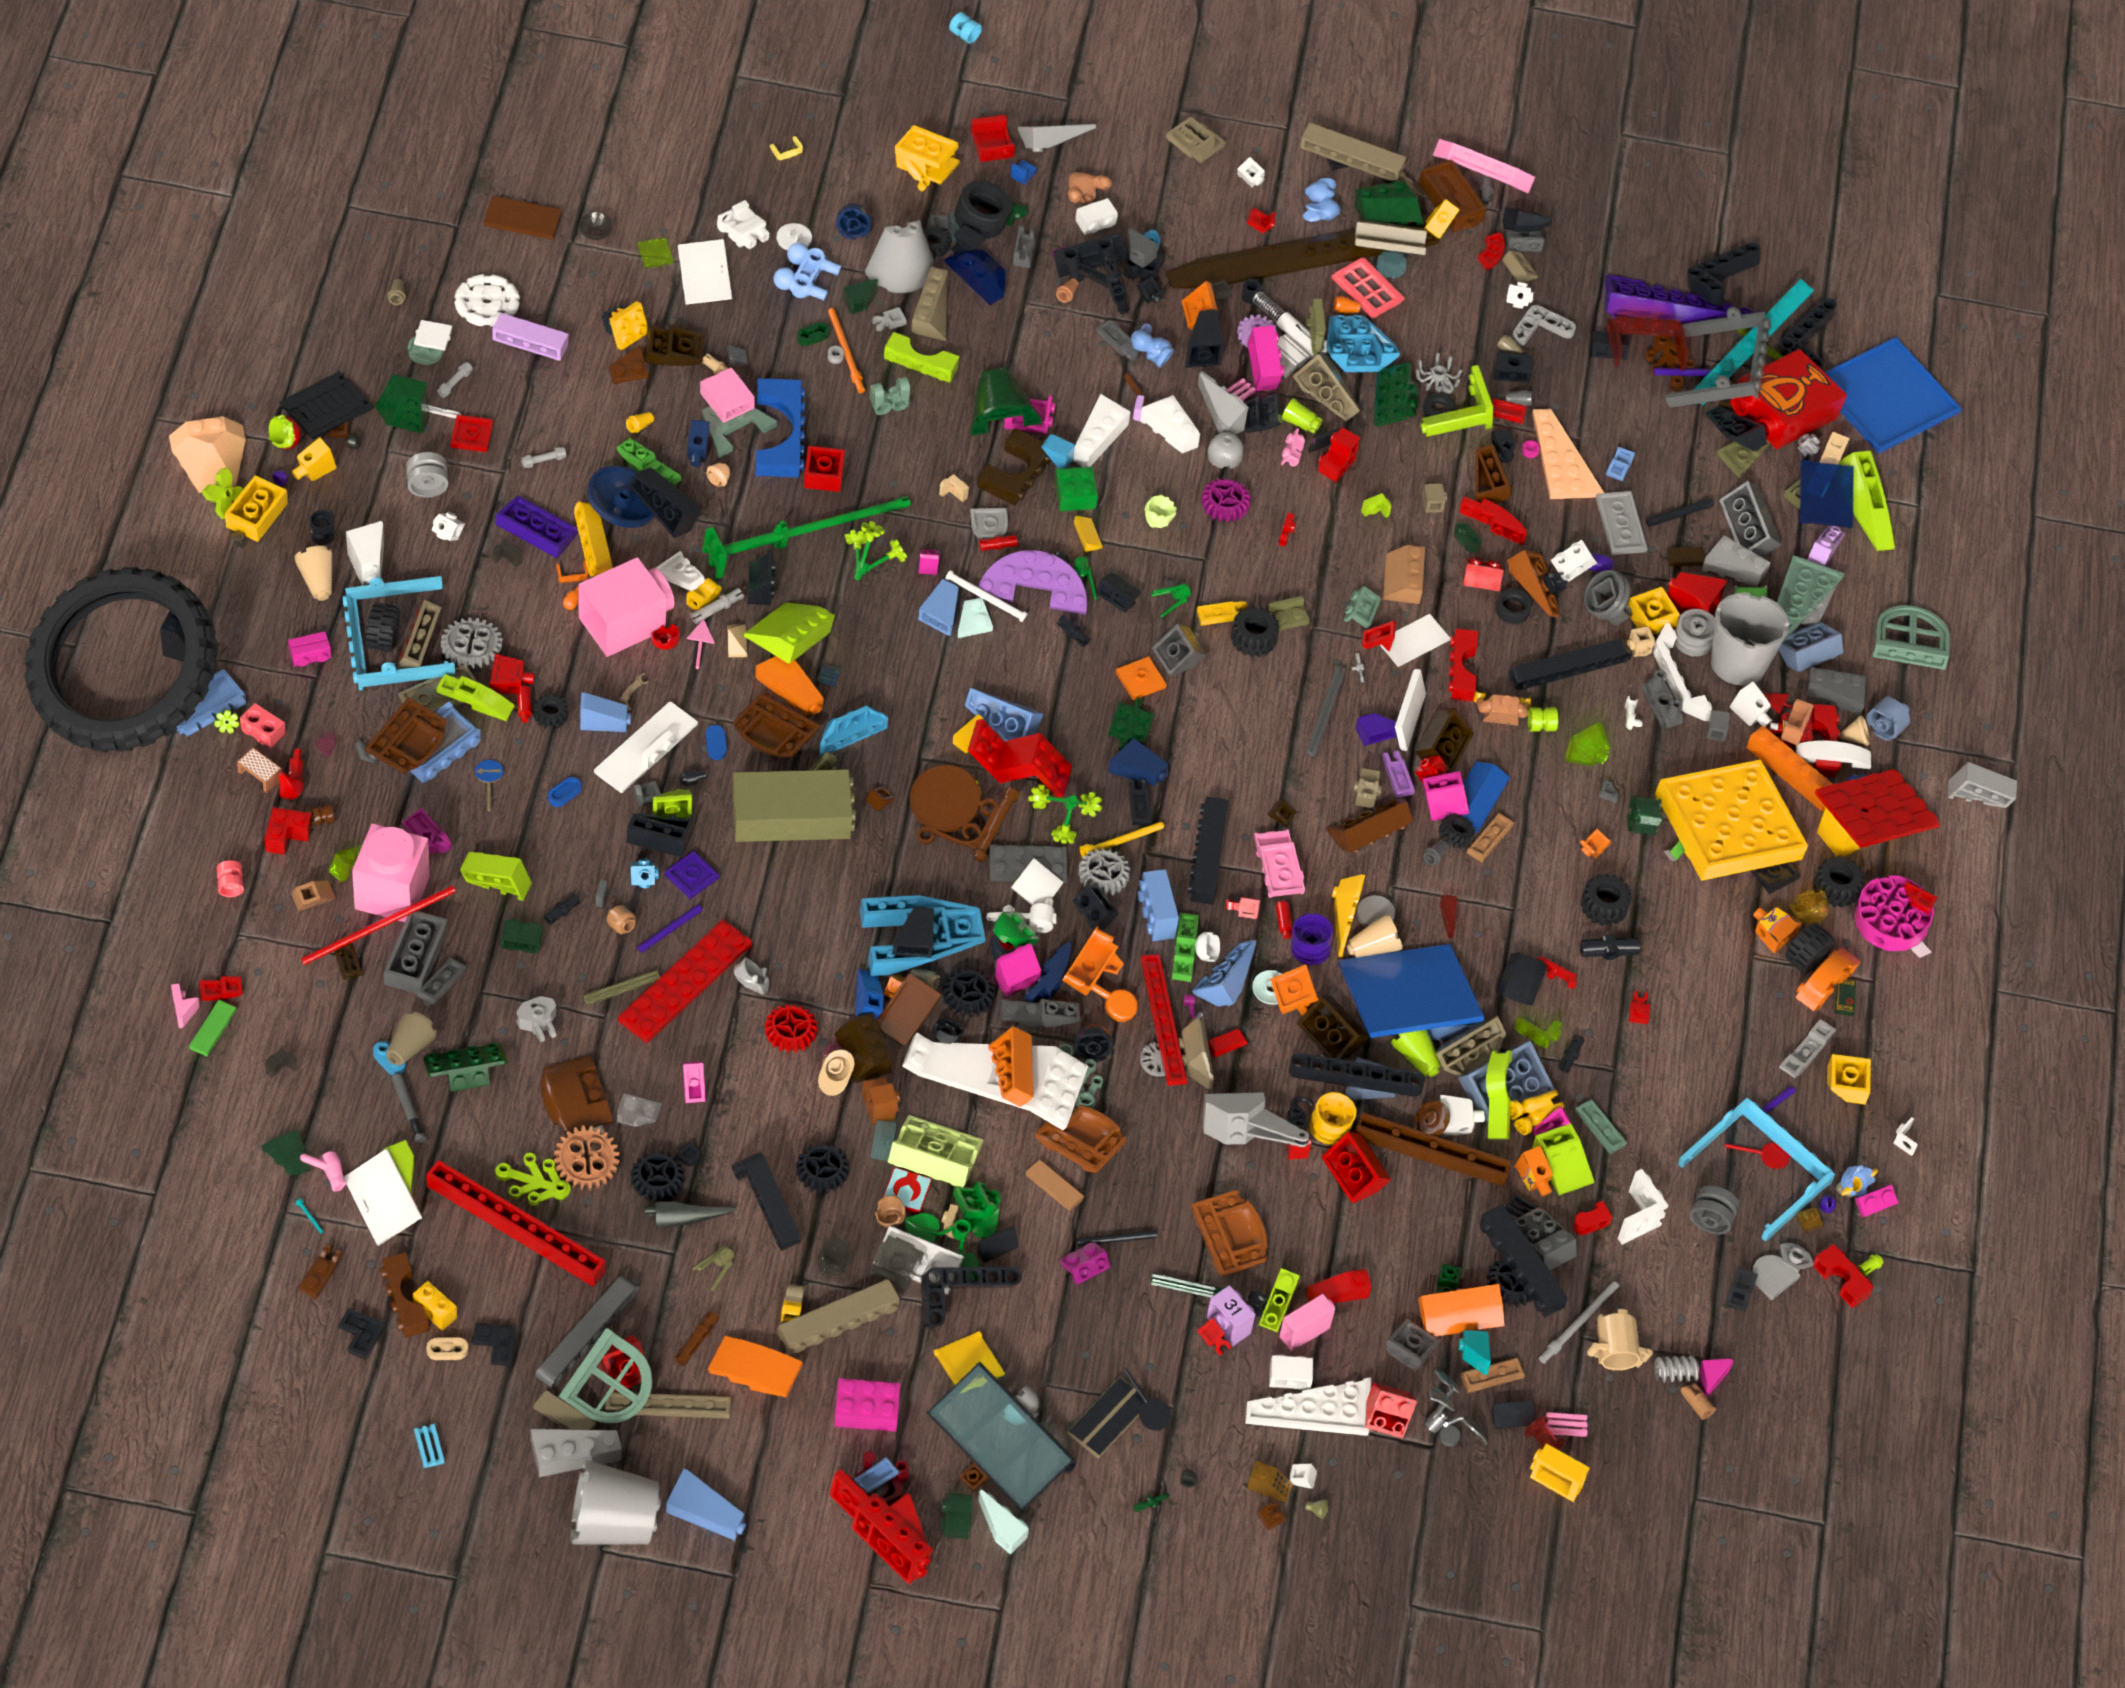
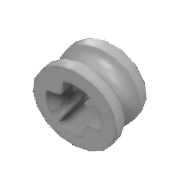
M832 346L828 349V360L831 363L838 364L843 361L844 350L840 346Z

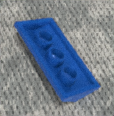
M1475 762L1463 783L1469 814L1462 816L1463 819H1469L1468 823L1472 822V827H1475L1476 833H1479L1510 779L1506 773L1491 763Z

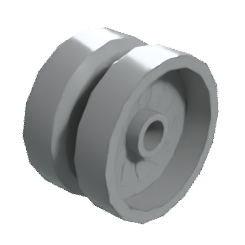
M422 452L409 458L406 463L408 489L412 494L426 498L438 496L446 491L448 488L447 462L443 456L432 452Z
M1701 609L1685 611L1680 616L1676 628L1677 638L1674 643L1677 648L1689 656L1707 654L1712 649L1715 617Z

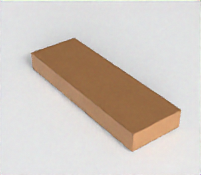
M1498 813L1468 848L1467 854L1483 863L1511 830L1514 822Z
M1040 1159L1026 1171L1028 1178L1069 1212L1084 1198L1080 1192Z
M1518 1358L1491 1364L1488 1375L1482 1374L1477 1369L1462 1372L1460 1375L1467 1393L1519 1380L1525 1376Z

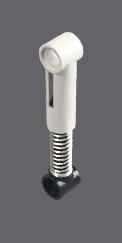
M1255 279L1246 280L1243 284L1242 300L1249 304H1256L1262 311L1267 313L1282 331L1312 355L1310 360L1317 356L1312 353L1310 331L1289 312L1284 313L1276 303L1271 301L1260 289L1259 281ZM1323 340L1321 354H1327L1326 340Z

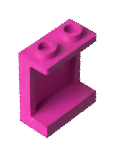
M1049 395L1048 401L1030 399L1041 416L1042 424L1025 427L1023 415L1005 418L1004 428H1017L1021 431L1047 434L1048 427H1052L1053 421L1050 413H1054L1055 408L1052 396Z

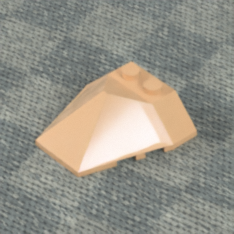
M223 416L187 421L169 435L173 455L177 457L181 467L185 469L189 479L199 493H202V490L208 484H216V474L221 468H228L233 475L232 487L237 486L240 464L246 444L243 425Z

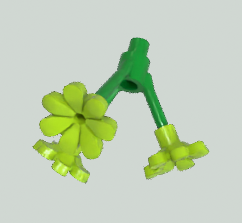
M870 521L869 524L863 522L861 525L862 531L858 533L856 530H851L850 534H845L847 544H854V549L856 550V573L853 579L860 581L862 575L865 576L866 572H869L887 559L890 560L897 557L901 562H904L905 558H907L906 553L902 552L903 549L899 546V542L896 539L890 542L892 550L886 553V556L871 565L865 563L870 543L873 541L874 536L879 537L885 532L882 526H875L876 523L874 521ZM866 543L863 556L860 561L861 544Z
M1038 784L1037 788L1033 787L1031 790L1034 795L1028 797L1030 802H1034L1033 808L1044 809L1046 803L1051 801L1065 803L1064 806L1067 809L1065 823L1062 826H1057L1056 830H1053L1051 833L1056 842L1061 839V843L1064 844L1067 841L1073 844L1074 838H1076V832L1071 831L1069 821L1072 810L1075 809L1077 804L1080 808H1083L1081 813L1085 816L1089 813L1091 817H1095L1096 811L1100 812L1102 810V806L1098 805L1102 799L1101 797H1096L1095 792H1090L1089 795L1083 794L1081 796L1083 801H1081L1075 795L1068 798L1050 796L1049 789L1044 788L1042 784Z

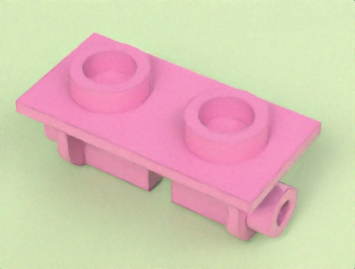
M1298 428L1293 433H1289L1285 440L1287 445L1281 454L1283 457L1282 465L1286 461L1291 466L1299 464L1300 452L1303 450L1305 438L1301 434L1298 435Z

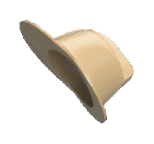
M836 1050L824 1058L818 1084L821 1091L826 1095H838L847 1086L855 1065L851 1053L846 1050Z

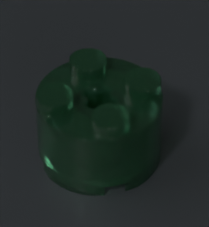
M1633 796L1628 808H1632L1631 813L1627 814L1628 831L1633 834L1656 836L1658 825L1663 823V814H1660L1661 799Z

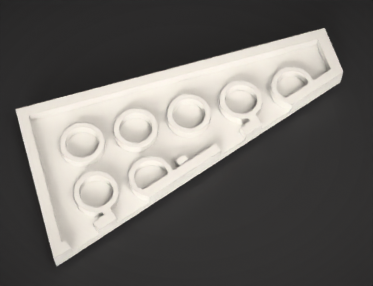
M1371 1377L1359 1382L1349 1381L1343 1385H1329L1304 1390L1302 1393L1293 1395L1288 1393L1282 1397H1268L1248 1401L1245 1424L1368 1436L1369 1429L1365 1427L1366 1400L1371 1390Z

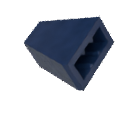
M1133 738L1109 761L1108 772L1139 782L1141 779H1145L1146 784L1155 786L1160 781L1163 782L1168 776L1169 764Z

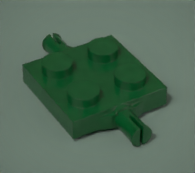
M1136 698L1134 706L1122 702L1118 703L1108 735L1116 737L1121 741L1118 748L1119 751L1133 738L1142 745L1145 743L1154 713L1141 709L1142 698L1139 704V698Z

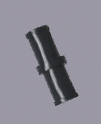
M1061 616L1058 619L1057 625L1067 633L1069 638L1076 640L1082 647L1088 645L1090 637L1084 634L1077 624H1073L1066 616Z
M573 893L563 902H558L555 908L544 914L545 921L552 925L562 916L568 915L571 909L581 903L579 897Z
M1574 1035L1569 1047L1565 1048L1564 1057L1558 1066L1560 1071L1564 1072L1566 1068L1565 1073L1570 1072L1585 1042L1582 1036H1579L1577 1040L1578 1035Z

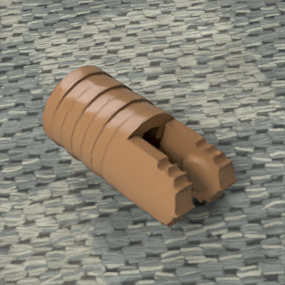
M1694 1383L1690 1387L1684 1386L1681 1388L1682 1395L1702 1420L1710 1417L1715 1412L1716 1408L1697 1384Z

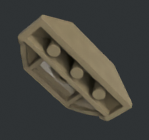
M1198 1012L1182 1030L1181 1038H1178L1180 1050L1183 1053L1182 1059L1186 1074L1205 1088L1212 1089L1214 1075L1203 1012Z
M1498 1016L1468 1028L1443 1043L1435 1054L1444 1071L1460 1077L1489 1061L1492 1051L1499 1053L1506 1032Z

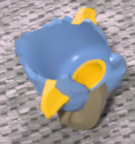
M1863 1165L1848 1167L1842 1176L1841 1182L1837 1184L1836 1191L1842 1196L1847 1197L1867 1194V1186L1875 1182L1874 1175L1878 1172V1169L1871 1170Z

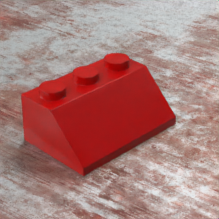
M1347 1132L1321 1157L1351 1203H1356L1379 1192L1391 1181V1178L1359 1133Z

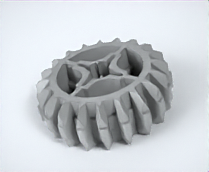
M1103 847L1101 851L1095 848L1094 853L1089 851L1088 856H1083L1082 861L1079 863L1078 875L1080 883H1084V887L1086 885H1098L1105 896L1107 893L1113 896L1115 891L1120 893L1121 889L1126 887L1130 878V867H1128L1129 864L1128 861H1125L1124 855L1119 856L1118 851L1113 853L1111 848L1105 851Z

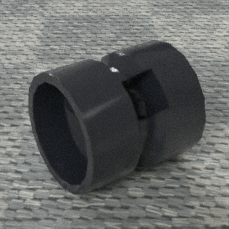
M318 510L310 516L311 539L316 544L326 545L335 538L334 517L329 511Z

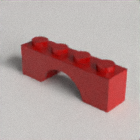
M1456 629L1454 636L1450 637V647H1453V651L1450 650L1449 662H1452V666H1449L1448 676L1452 677V679L1448 683V692H1451V699L1473 702L1476 691V676L1468 672L1462 662L1468 658L1475 657L1478 631Z
M1813 704L1812 731L1821 735L1824 741L1838 742L1840 729H1837L1839 714L1836 713V706ZM1816 759L1815 763H1812V767L1824 777H1835L1837 771L1841 770V762Z

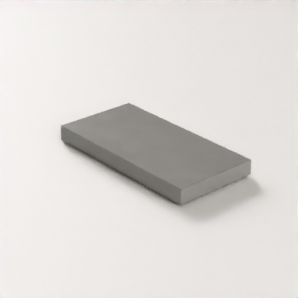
M1632 492L1596 494L1595 498L1611 555L1647 552L1648 548Z

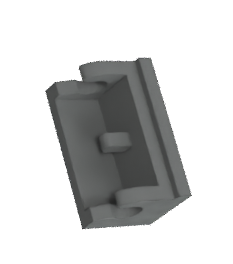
M1019 226L1013 265L1030 268L1035 245L1034 230L1031 229L1030 234H1025L1024 226Z

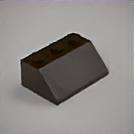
M1454 708L1439 710L1435 713L1415 752L1421 760L1428 756L1439 755L1449 769L1446 774L1453 773L1474 733Z
M1321 995L1318 998L1319 1000L1312 1005L1297 1024L1329 1058L1344 1060L1356 1052L1369 1035L1332 996Z
M873 1012L854 1017L834 1033L840 1050H846L854 1058L855 1065L851 1073L854 1083L892 1073L893 1059Z

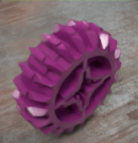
M1225 477L1223 480L1217 478L1216 482L1211 480L1210 484L1206 485L1205 490L1202 492L1201 499L1203 510L1206 511L1207 516L1212 515V519L1218 518L1219 522L1225 520L1226 523L1229 520L1235 522L1236 518L1241 520L1242 516H1245L1250 508L1251 501L1249 490L1245 489V485H1240L1239 481L1233 482V478L1226 480Z

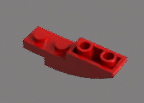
M1467 497L1463 498L1459 513L1490 525V532L1498 536L1505 537L1522 545L1524 544L1527 530L1508 511L1484 498L1481 503Z

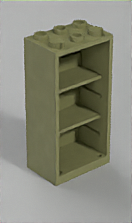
M849 770L733 772L732 797L735 842L850 839L851 831L855 830V809H853V777H849Z

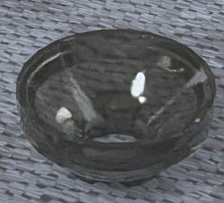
M590 212L581 218L579 227L584 237L590 240H602L610 234L612 222L604 213ZM596 229L599 230L601 233L598 235H594L591 233V231Z

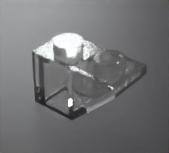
M624 1093L617 1110V1122L634 1127L655 1123L662 1104Z

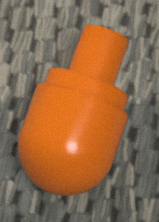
M579 586L575 591L568 592L563 599V606L566 609L573 610L579 604Z

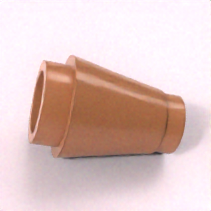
M1072 278L1057 289V298L1061 302L1071 301L1079 285L1078 281Z

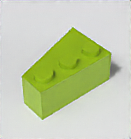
M469 852L460 868L466 882L486 889L490 887L501 890L500 893L504 895L507 892L517 895V899L521 901L524 900L532 884L521 859L516 857Z

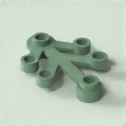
M1062 1044L1059 1046V1049L1073 1057L1074 1050L1071 1045ZM1088 1059L1085 1061V1064H1091L1093 1067L1087 1068L1075 1103L1077 1108H1079V1105L1093 1109L1095 1106L1093 1096L1097 1089L1102 1087L1103 1078L1099 1075L1093 1076L1091 1086L1085 1092L1083 1086L1090 1073L1096 1070V1062L1093 1059Z

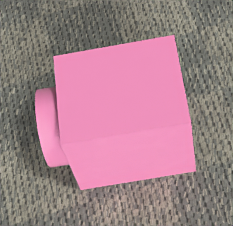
M638 557L579 583V619L606 657L650 638L652 632L658 630L661 625L666 627V612L674 608L673 593L664 575L657 568L647 571Z
M371 824L352 870L355 909L388 917L419 902L430 878L428 838L407 833L397 827ZM407 916L398 921L405 922Z

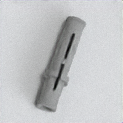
M736 588L726 595L719 596V599L703 608L690 614L691 618L699 616L693 619V622L697 624L724 608L728 609L731 604L744 598L743 593L737 595L742 591Z

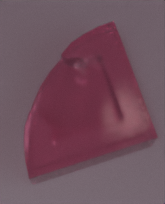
M332 733L315 741V745L325 758L331 755L335 745Z

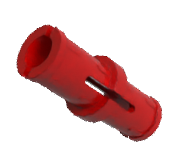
M1016 535L995 536V538L979 540L980 551L1001 550V548L1016 547L1018 545Z

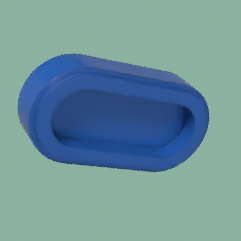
M712 725L706 729L705 734L707 753L711 759L721 760L727 754L725 732L722 727Z
M569 777L548 792L549 804L554 807H561L579 795L582 790L581 781L578 778Z

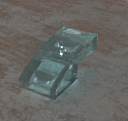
M877 1120L871 1159L889 1160L897 1123Z

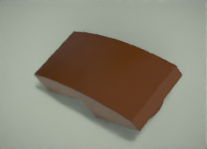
M990 1450L987 1452L990 1457L985 1462L994 1470L1001 1461ZM975 1463L959 1476L973 1492L990 1480Z

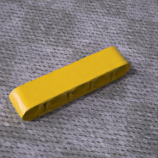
M577 502L574 514L588 573L591 577H595L613 569L601 516L592 508L590 503Z

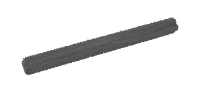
M1337 666L1307 747L1306 754L1312 757L1316 756L1346 671L1344 667Z

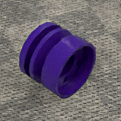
M1311 913L1300 916L1294 922L1291 952L1297 961L1306 965H1319L1328 959L1331 953L1333 928L1329 920L1322 915Z

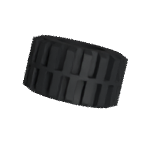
M378 602L372 605L366 628L367 649L385 652L393 650L400 621L398 606Z
M1247 607L1244 608V611H1239L1238 615L1234 617L1231 631V641L1234 647L1237 646L1236 650L1238 652L1242 651L1243 655L1249 654L1250 657H1254V655L1262 657V654H1269V651H1272L1274 646H1276L1279 633V622L1276 620V616L1274 614L1271 615L1269 610L1265 611L1262 607L1260 609L1256 607L1249 609ZM1248 630H1257L1261 632V634H1254L1249 632Z
M1831 856L1829 860L1827 858L1823 860V863L1818 867L1813 883L1814 892L1816 895H1819L1818 899L1820 901L1824 900L1826 905L1832 904V907L1839 906L1840 908H1843L1845 905L1850 906L1852 902L1854 903L1859 897L1865 880L1863 878L1864 872L1861 871L1860 865L1857 866V862L1854 860L1850 861L1848 857L1842 858V856H1837V858ZM1832 879L1842 880L1845 885L1837 884Z
M1598 874L1596 878L1593 876L1584 888L1581 898L1582 912L1586 913L1587 919L1591 918L1593 923L1598 922L1601 926L1604 924L1612 926V923L1618 924L1627 915L1631 903L1632 892L1628 889L1629 885L1627 883L1624 884V880L1622 878L1618 879L1616 875L1609 876V874H1605L1602 876ZM1598 897L1610 898L1613 900V903H1606Z
M1813 923L1804 928L1793 939L1786 951L1785 958L1802 974H1806L1820 965L1828 956L1834 946L1835 938L1819 923Z

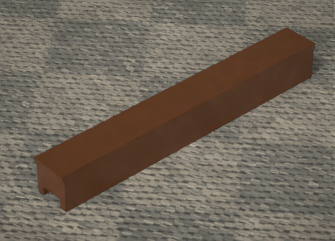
M1362 1112L1355 1133L1361 1134L1368 1143L1502 1187L1505 1186L1510 1171V1160Z

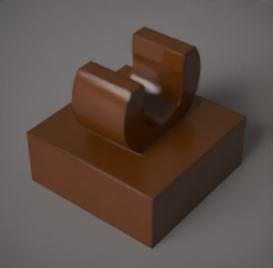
M1276 1502L1257 1511V1516L1267 1530L1284 1523L1286 1520Z

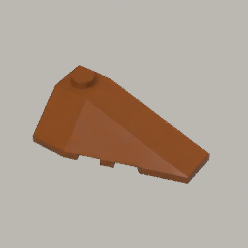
M1523 550L1508 559L1509 572L1549 616L1560 617L1557 600L1550 593L1543 577L1549 574L1542 554Z

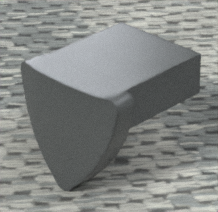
M656 781L633 786V795L639 807L653 803V797L661 795Z

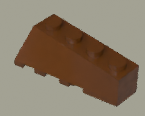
M1395 799L1375 807V812H1362L1358 814L1359 818L1350 820L1347 818L1341 821L1342 825L1337 827L1330 825L1326 827V830L1341 850L1356 853L1361 850V847L1376 843L1377 839L1392 835V832L1395 830L1405 829L1408 827V824L1414 821L1407 801Z

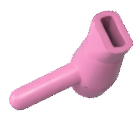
M336 1152L323 1154L321 1160L307 1154L301 1155V1161L324 1170L333 1191H340L346 1185L341 1162Z

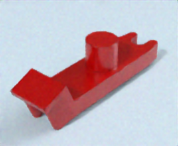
M1538 956L1537 960H1542L1547 966L1546 971L1548 972L1546 976L1549 979H1554L1557 976L1568 982L1567 988H1576L1577 974L1562 968L1544 957Z

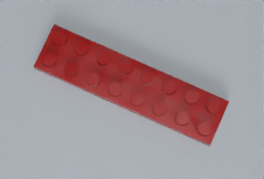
M723 919L619 1015L618 1022L648 1044L752 946V941Z

